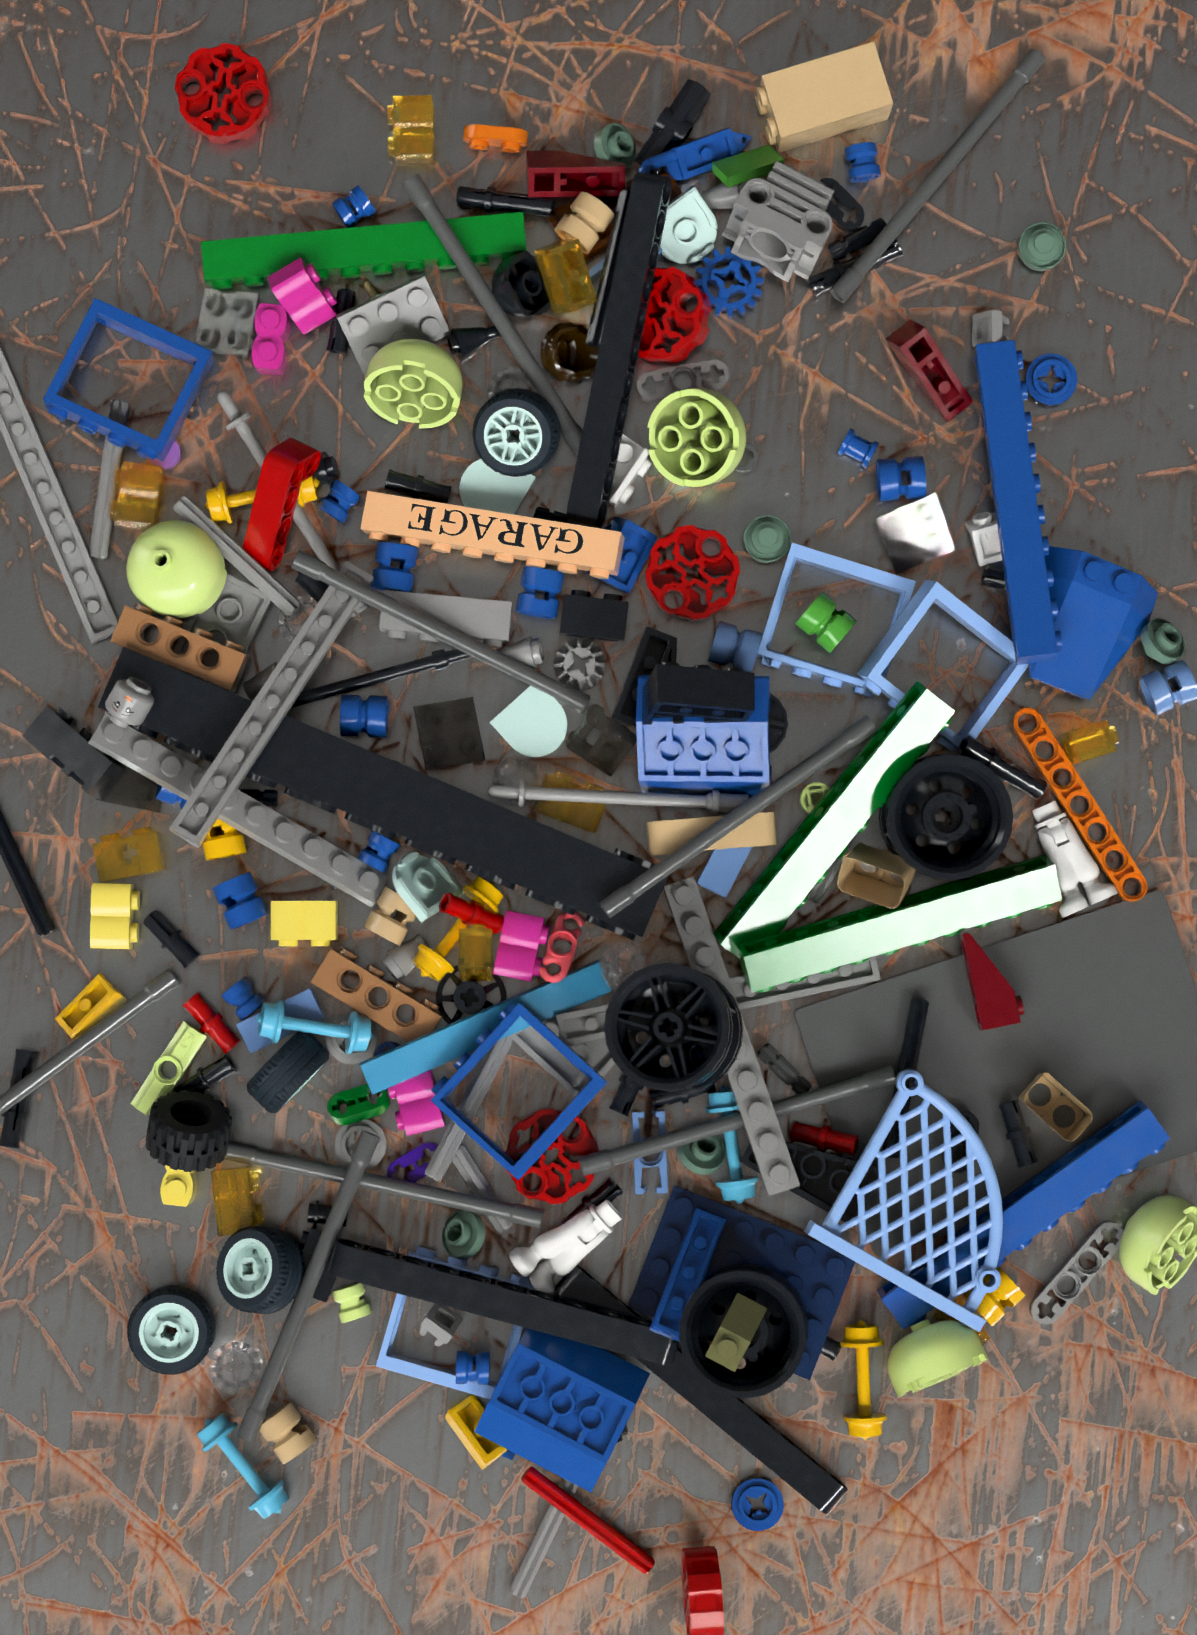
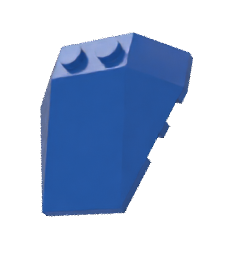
M1049 546V555L1045 556L1046 568H1052L1054 587H1049L1050 599H1056L1058 607V618L1053 619L1055 631H1061L1063 648L1058 650L1055 661L1029 664V677L1088 701L1140 635L1144 625L1149 622L1158 592L1140 574L1081 550Z

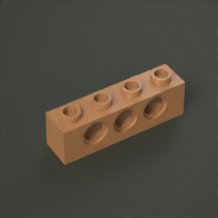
M138 603L135 604L134 609L126 605L124 606L110 642L230 691H236L250 657L242 653L243 646L226 640L224 645L212 641L214 634L197 627L194 633L182 629L184 622L167 615L164 621L152 616V609ZM156 625L159 630L158 638L154 642H146L144 639L145 629L148 626ZM181 637L187 638L189 649L186 653L177 655L174 651L175 641ZM212 649L217 650L219 653L218 663L213 667H207L204 663L205 653Z
M342 946L338 951L334 948L330 949L311 980V983L407 1042L434 1031L443 1015L438 1013L440 1006L425 997L420 1002L410 996L413 990L397 980L392 985L383 979L385 975L383 971L371 964H368L366 968L355 962L358 956ZM348 970H354L360 976V983L354 989L346 987L343 983V975ZM375 987H382L386 990L388 999L384 1005L378 1006L371 1001L370 993ZM402 1004H409L415 1009L416 1014L413 1021L403 1022L398 1017V1009Z

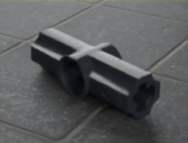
M688 78L671 106H667L658 117L652 128L653 133L637 154L635 162L641 166L642 162L649 157L684 144L694 127V121L711 97V93L703 85ZM664 166L652 170L650 173L659 175Z

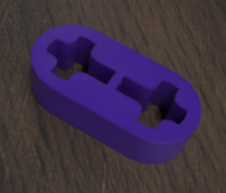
M428 1141L398 1157L390 1163L387 1169V1177L394 1178L393 1174L397 1171L396 1165L400 1164L402 1168L413 1164L415 1169L407 1174V1181L415 1183L427 1176L425 1170L429 1161L419 1166L417 1160L425 1155L424 1149L428 1148L432 1152L437 1149L439 1144Z

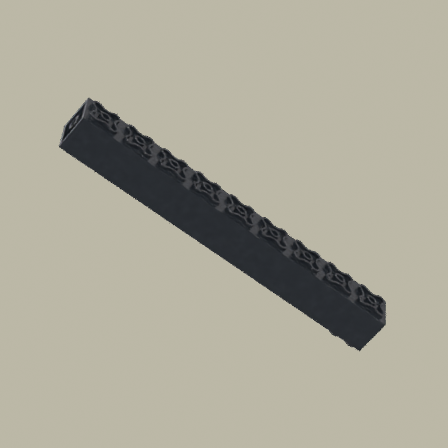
M123 647L98 704V708L105 710V714L111 715L105 708V702L116 682L121 679H128V677L138 678L151 687L154 703L141 725L128 726L155 739L158 733L165 735L164 743L213 763L253 701ZM286 715L245 776L273 789L276 788L277 784L286 787L285 794L332 814H335L337 809L347 812L344 819L391 839H395L397 834L407 838L404 844L453 865L456 859L467 863L465 870L514 890L516 884L527 888L526 896L566 913L574 915L575 910H579L588 914L585 921L633 941L636 935L643 937L668 878L666 877L637 897L629 906L612 918H609L598 902L621 886L627 885L655 864L617 848L614 853L603 850L402 765L398 761L390 760Z

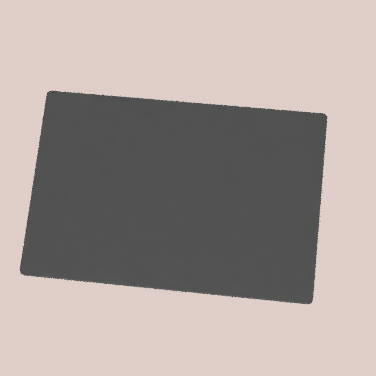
M1160 890L1146 893L1144 897L1135 902L1122 901L981 948L1014 989L1015 996H1021L1024 1006V1015H1020L1021 1023L983 1031L978 1029L963 954L799 1008L795 1012V1018L818 1087L820 1088L891 1065L896 1078L911 1000L913 998L927 1000L929 1007L916 1071L921 1074L924 1084L941 1094L959 1111H968L977 1117L979 1121L978 1136L982 1140L992 1161L1002 1200L1141 1100L1150 1109L1171 1139L1165 1142V1147L1160 1152L1154 1155L1148 1154L1138 1162L1139 1165L1130 1173L1197 1152V990L1165 894ZM1039 1073H1049L1091 1111L1092 1122L1076 1140L1066 1141L1018 1098ZM1037 1083L1029 1090L1028 1097L1032 1104L1044 1106L1051 1099V1091L1047 1085ZM895 1084L824 1103L833 1130L856 1134L859 1137L855 1155L840 1152L842 1157L859 1160L892 1101ZM919 1095L911 1096L909 1111L920 1106L924 1099ZM1016 1099L1019 1100L1018 1103L1026 1127L1030 1126L1031 1133L1029 1137L1036 1159H1038V1162L1018 1168L1011 1141L1006 1139L1005 1134L1008 1132L998 1106ZM930 1103L927 1108L928 1126L943 1118L942 1112ZM1060 1105L1053 1112V1121L1058 1127H1070L1075 1121V1112L1068 1105ZM920 1114L907 1120L906 1138L921 1130ZM943 1127L928 1134L929 1151L944 1143ZM921 1139L907 1146V1163L922 1155ZM883 1142L881 1148L879 1149V1151H881V1152H882V1150H883L884 1142ZM960 1143L957 1145L956 1152L951 1153L953 1163L966 1157L961 1154L962 1144ZM942 1153L930 1159V1176L945 1168L942 1161ZM877 1157L874 1158L871 1165L878 1166ZM900 1157L897 1159L885 1158L886 1174L900 1167ZM975 1159L974 1175L977 1176L982 1172L977 1160ZM922 1164L908 1171V1187L923 1180ZM967 1170L961 1173L952 1172L953 1188L967 1181ZM901 1175L886 1183L887 1199L901 1192ZM945 1176L931 1183V1201L946 1193ZM984 1180L975 1185L976 1201L987 1196ZM879 1187L873 1193L865 1211L880 1204ZM923 1188L909 1196L910 1212L924 1205ZM968 1189L953 1197L954 1213L968 1206ZM902 1200L887 1208L888 1224L902 1217ZM946 1201L932 1208V1225L947 1218ZM989 1203L976 1210V1218L989 1210ZM880 1212L865 1220L867 1235L881 1228ZM925 1213L910 1220L911 1237L925 1230ZM969 1214L954 1222L955 1231L961 1230L969 1224ZM903 1225L888 1232L889 1249L903 1242ZM947 1226L933 1233V1239L948 1234ZM881 1237L870 1242L872 1250L877 1256L882 1255ZM924 1238V1239L918 1241L917 1243H915V1244H913V1245H916V1244L925 1242V1241H926V1238Z

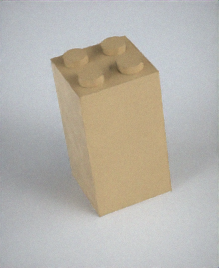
M874 42L762 75L760 87H757L758 95L755 96L760 115H766L767 126H765V133L769 145L775 144L777 153L888 120L893 106V100Z

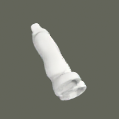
M1056 801L1032 811L1038 823L1034 827L1038 830V836L1044 853L1056 867L1060 891L1064 896V901L1059 908L1062 918L1089 907L1086 899L1077 887L1078 882L1082 883L1090 905L1118 893L1115 885L1099 881L1100 871L1098 865L1085 848L1070 820L1065 818L1067 816L1066 812L1061 813Z
M607 1199L597 1207L592 1204L589 1206V1210L586 1209L559 1227L539 1235L531 1247L514 1248L509 1252L510 1260L522 1276L527 1277L529 1275L535 1290L554 1294V1275L563 1276L572 1271L588 1253L598 1246L608 1234L613 1232L612 1226L622 1220V1216ZM546 1258L545 1261L537 1264L540 1261V1259Z

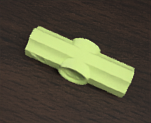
M183 1021L161 1057L154 1063L152 1071L130 1104L149 1116L153 1102H157V1098L167 1096V1093L173 1091L177 1083L184 1077L186 1069L208 1036L195 1026ZM165 1061H171L177 1067V1073L173 1079L166 1078L162 1074L161 1067Z

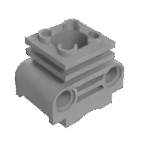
M776 161L767 180L753 178L743 186L734 202L733 210L722 236L735 242L731 253L744 260L754 261L765 266L773 275L788 282L792 274L795 273L808 280L833 227L832 219L825 211L834 190L818 180H813L799 173L792 166Z

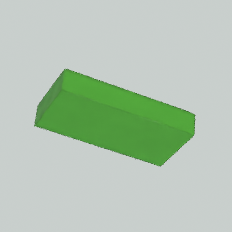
M768 144L712 162V172L729 188L753 178L769 175L776 161L784 164V159Z

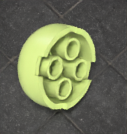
M401 339L385 345L371 359L364 380V398L375 413L392 423L398 424V420L420 423V429L438 427L449 422L457 413L463 389L462 375L455 360L441 347L425 340Z
M690 388L670 394L656 406L647 428H650V449L648 452L653 464L665 478L680 486L702 487L726 478L740 463L746 447V428L741 413L726 396L707 388Z
M182 520L163 521L146 529L132 545L126 565L128 584L136 599L143 606L152 609L153 613L164 618L167 615L177 620L193 616L197 613L202 614L209 609L219 598L227 577L224 556L217 543L197 525ZM165 558L167 561L162 565L161 562Z
M1159 1196L1146 1202L1129 1218L1121 1237L1119 1257L1123 1270L1133 1282L1151 1294L1157 1295L1160 1288L1165 1286L1170 1289L1184 1276L1197 1256V1249H1195L1197 1246V1206L1179 1196ZM1174 1252L1184 1258L1182 1262L1179 1263L1178 1260L1172 1257Z
M929 1319L911 1326L913 1332L901 1338L893 1346L889 1353L887 1369L897 1397H902L911 1390L913 1393L956 1376L971 1366H978L987 1361L988 1356L979 1336L968 1325L955 1320H944L930 1324Z

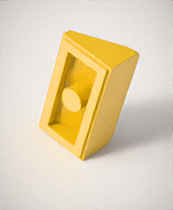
M99 972L62 1010L55 1020L71 1039L75 1040L124 1004L127 998Z
M472 1394L448 1410L445 1419L483 1470L508 1449L474 1432L485 1408L477 1397Z

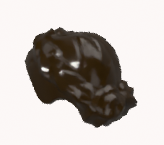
M571 322L559 323L545 334L541 342V361L544 368L560 381L571 382L582 378L588 379L594 376L599 348L586 344L588 330L583 325H575Z

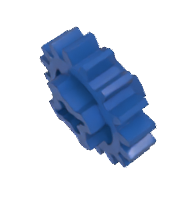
M726 246L723 255H720L719 251L714 249L712 260L704 256L702 263L705 268L697 267L695 272L699 277H702V279L695 280V283L708 295L711 307H715V316L718 317L722 311H726L728 319L732 318L733 311L735 310L743 316L745 314V305L753 309L756 303L752 297L761 298L762 291L756 288V286L764 284V278L756 277L761 272V266L752 267L753 261L744 260L735 254H731L730 246ZM730 262L729 266L720 270L714 268L721 263ZM741 267L748 273L750 283L748 282L749 280L743 279L740 273ZM728 276L734 278L733 284H735L731 285L729 289L724 287V281L727 280ZM707 282L715 287L718 293L717 298L710 293ZM735 296L744 297L737 302L728 303L729 299Z

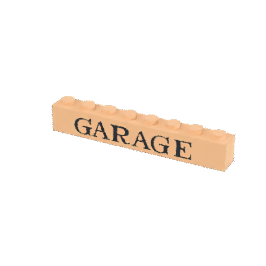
M367 491L360 528L366 535H369V540L375 542H388V538L400 540V544L419 548V544L432 545L431 550L442 553H450L451 549L463 550L464 556L472 558H482V554L494 555V560L512 564L514 559L526 561V565L529 567L545 569L546 564L558 566V571L577 574V569L590 571V576L600 579H609V574L618 576L625 540L622 532L372 491Z

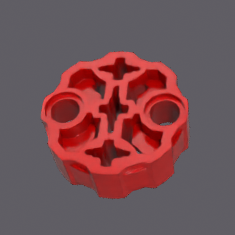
M222 43L218 47L209 49L202 47L189 56L187 65L183 71L177 74L175 81V91L180 105L179 111L190 129L207 137L209 142L226 144L232 140H246L259 131V125L264 117L270 114L272 107V96L269 91L268 77L265 69L256 57L250 56L242 51L238 45ZM230 57H233L236 63L233 62L229 68H226L224 62H229ZM211 64H213L216 70L218 71L216 81H214L215 72L209 66ZM196 82L200 84V88L196 93L187 94L184 92L185 87L189 83ZM227 86L230 94H225L221 103L217 93L222 94ZM259 93L264 96L263 101L259 105L252 106L247 103L248 98L253 94ZM210 99H211V101H212V106H211V109L209 110ZM231 106L233 107L232 115L237 119L236 123L230 117ZM218 120H222L224 126H219L218 131H214L212 125H217Z
M674 267L656 268L654 278L658 282L653 284L654 289L651 290L649 308L647 309L638 356L650 362L668 361L673 364L687 359L689 352L696 346L704 343L710 330L708 327V315L711 311V303L708 295L700 289L693 277ZM696 296L698 300L697 306L694 310L688 312L686 309L687 301L691 297ZM663 308L667 313L662 315L661 309ZM662 315L663 320L660 321L657 317ZM678 329L686 331L685 335L678 333ZM672 339L676 341V343L671 346L672 351L670 352L666 350V347H669L671 345L670 340Z
M694 525L677 527L674 532L666 537L659 538L652 547L648 567L645 572V583L647 591L651 593L653 599L658 604V609L671 618L677 617L689 620L691 623L708 620L710 616L716 614L721 609H725L730 604L736 593L735 588L740 575V564L738 556L734 555L732 549L727 544V539L719 532L696 528ZM707 540H714L719 544L720 552L717 555L709 556L703 552L702 544ZM679 544H683L684 554L692 559L691 562L680 555ZM673 545L671 556L674 560L667 559L664 563L662 562L661 565H658L661 555L658 551L660 549L666 551ZM694 567H697L699 569L698 576L701 580L693 578L691 581H688L686 579L687 572L684 568L692 570ZM671 569L673 572H675L681 577L680 579H678L671 573H668L666 575H660V572H665ZM706 569L714 576L723 573L725 574V576H720L714 579L709 574L704 572V570ZM723 583H727L724 595L727 597L725 599L719 597L711 603L713 591L710 588L714 587L717 589ZM693 586L705 594V604H701V595L692 589ZM670 592L679 593L683 603L678 608H670L665 604V596Z
M544 1107L519 1120L509 1133L506 1153L517 1161L520 1157L519 1152H525L532 1144L530 1141H525L524 1144L522 1143L518 1147L520 1134L517 1131L519 1129L525 1131L531 1125H534L531 1137L535 1141L539 1136V1125L543 1124L545 1130L562 1110L555 1109L554 1107ZM577 1115L574 1119L580 1125V1133L574 1138H569L562 1132L547 1148L550 1151L554 1147L559 1150L557 1156L566 1166L555 1160H552L550 1163L546 1162V1154L544 1152L540 1156L539 1161L537 1160L519 1180L508 1172L517 1185V1190L525 1197L546 1201L549 1204H560L567 1202L569 1198L581 1191H585L594 1179V1173L586 1175L584 1181L578 1179L572 1185H569L572 1179L570 1170L572 1168L578 1170L580 1164L578 1159L573 1161L564 1154V1151H567L576 1157L599 1151L597 1139L593 1136L586 1121L580 1115ZM553 1167L565 1175V1186L560 1185V1176L551 1170ZM529 1173H536L541 1177L542 1184L536 1190L526 1188L523 1183V1178Z
M715 1546L682 1548L681 1577L687 1635H724L722 1583L717 1549Z

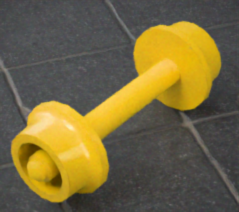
M313 475L301 483L298 495V503L301 508H305V504L318 500L316 488L319 486L320 481L314 478ZM219 481L218 486L206 489L207 502L204 508L210 511L214 522L227 521L231 524L233 523L231 508L253 503L256 489L228 495L224 481Z
M477 877L469 886H463L462 891L471 900L479 902L483 908L498 914L499 910L497 907L503 899V895L496 889L494 882H487ZM457 919L434 950L422 943L417 946L419 951L412 962L420 969L422 977L429 976L439 982L446 973L454 971L451 964L444 958L468 928L467 925L462 923L461 919Z
M860 1320L856 1324L844 1327V1339L840 1341L842 1347L856 1348L858 1412L843 1415V1420L848 1424L850 1436L861 1437L866 1441L869 1437L882 1434V1424L887 1419V1415L884 1413L871 1412L869 1347L884 1345V1340L879 1337L878 1325L866 1324Z

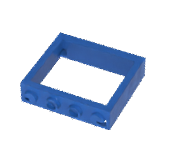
M94 298L43 400L48 412L57 416V419L65 421L68 418L77 422V426L89 434L94 435L98 432L107 436V440L115 446L124 448L127 445L136 449V453L144 459H158L164 462L214 363L213 352ZM97 323H101L194 366L157 440L60 396Z
M521 1002L516 1006L511 1003L508 1004L498 1015L502 1022L494 1031L488 1027L475 1042L479 1047L472 1055L466 1051L453 1065L457 1071L449 1080L443 1076L431 1089L435 1095L430 1100L517 1180L528 1171L607 1083L605 1078ZM521 1016L590 1080L519 1159L515 1161L446 1097Z

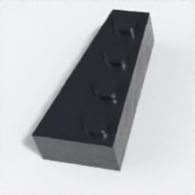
M785 1141L800 1183L799 1187L790 1189V1191L829 1213L855 1167L857 1160ZM749 1144L740 1163L760 1173L751 1145ZM870 1165L859 1188L879 1179L878 1166ZM876 1189L864 1195L865 1208ZM854 1194L840 1219L844 1222L858 1216L857 1194Z

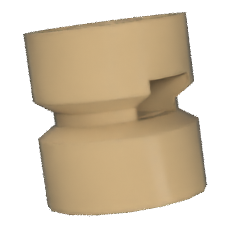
M582 191L570 206L572 213L570 215L564 214L554 230L568 245L584 254H588L599 240L597 232H604L615 216L611 209L602 201Z
M385 886L376 901L379 905L378 910L370 912L363 926L400 946L409 931L406 926L407 922H414L416 915L396 891ZM395 909H397L396 916L394 918L391 917V913H393Z
M292 1402L285 1404L267 1417L259 1431L266 1442L274 1443L273 1451L282 1464H286L317 1440L310 1427L299 1422L301 1415Z

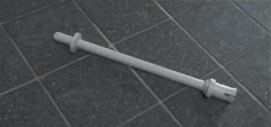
M226 391L219 392L217 399L231 420V423L225 426L227 430L236 428L260 468H262L267 453L246 421L252 416L251 412L249 411L242 415L230 394ZM297 502L293 520L318 559L325 562L327 566L339 571V566ZM360 601L350 617L352 618L357 613L359 614L368 608V604Z
M520 779L519 786L491 785L487 791L488 795L493 798L519 799V807L524 806L526 799L703 808L707 812H711L713 816H718V813H730L748 800V794L719 793V790L712 789V793L709 792L707 795L528 787L525 786V779Z

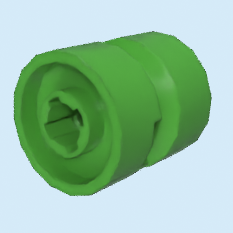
M822 592L795 624L807 635L815 634L817 636L816 642L827 652L831 653L855 625L857 620L845 610L837 611L836 603Z

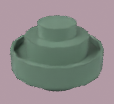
M611 123L596 132L594 149L597 158L625 163V169L632 166L637 154L636 144L632 135L621 124Z
M1034 223L1026 228L1019 238V257L1032 270H1050L1057 266L1065 255V236L1058 227L1051 223Z
M759 516L749 523L744 532V547L749 556L758 562L767 564L777 562L785 556L790 548V530L785 522L776 516Z
M1155 618L1142 628L1140 638L1144 651L1150 658L1162 664H1172L1183 656L1185 652L1183 636L1171 622L1162 618Z
M718 1135L678 1146V1156L682 1164L690 1171L701 1175L715 1173L722 1166L727 1155L726 1146Z
M459 1210L453 1213L447 1219L442 1232V1244L446 1253L459 1259L473 1257L480 1250L485 1239L486 1231L482 1218L476 1213L466 1210Z

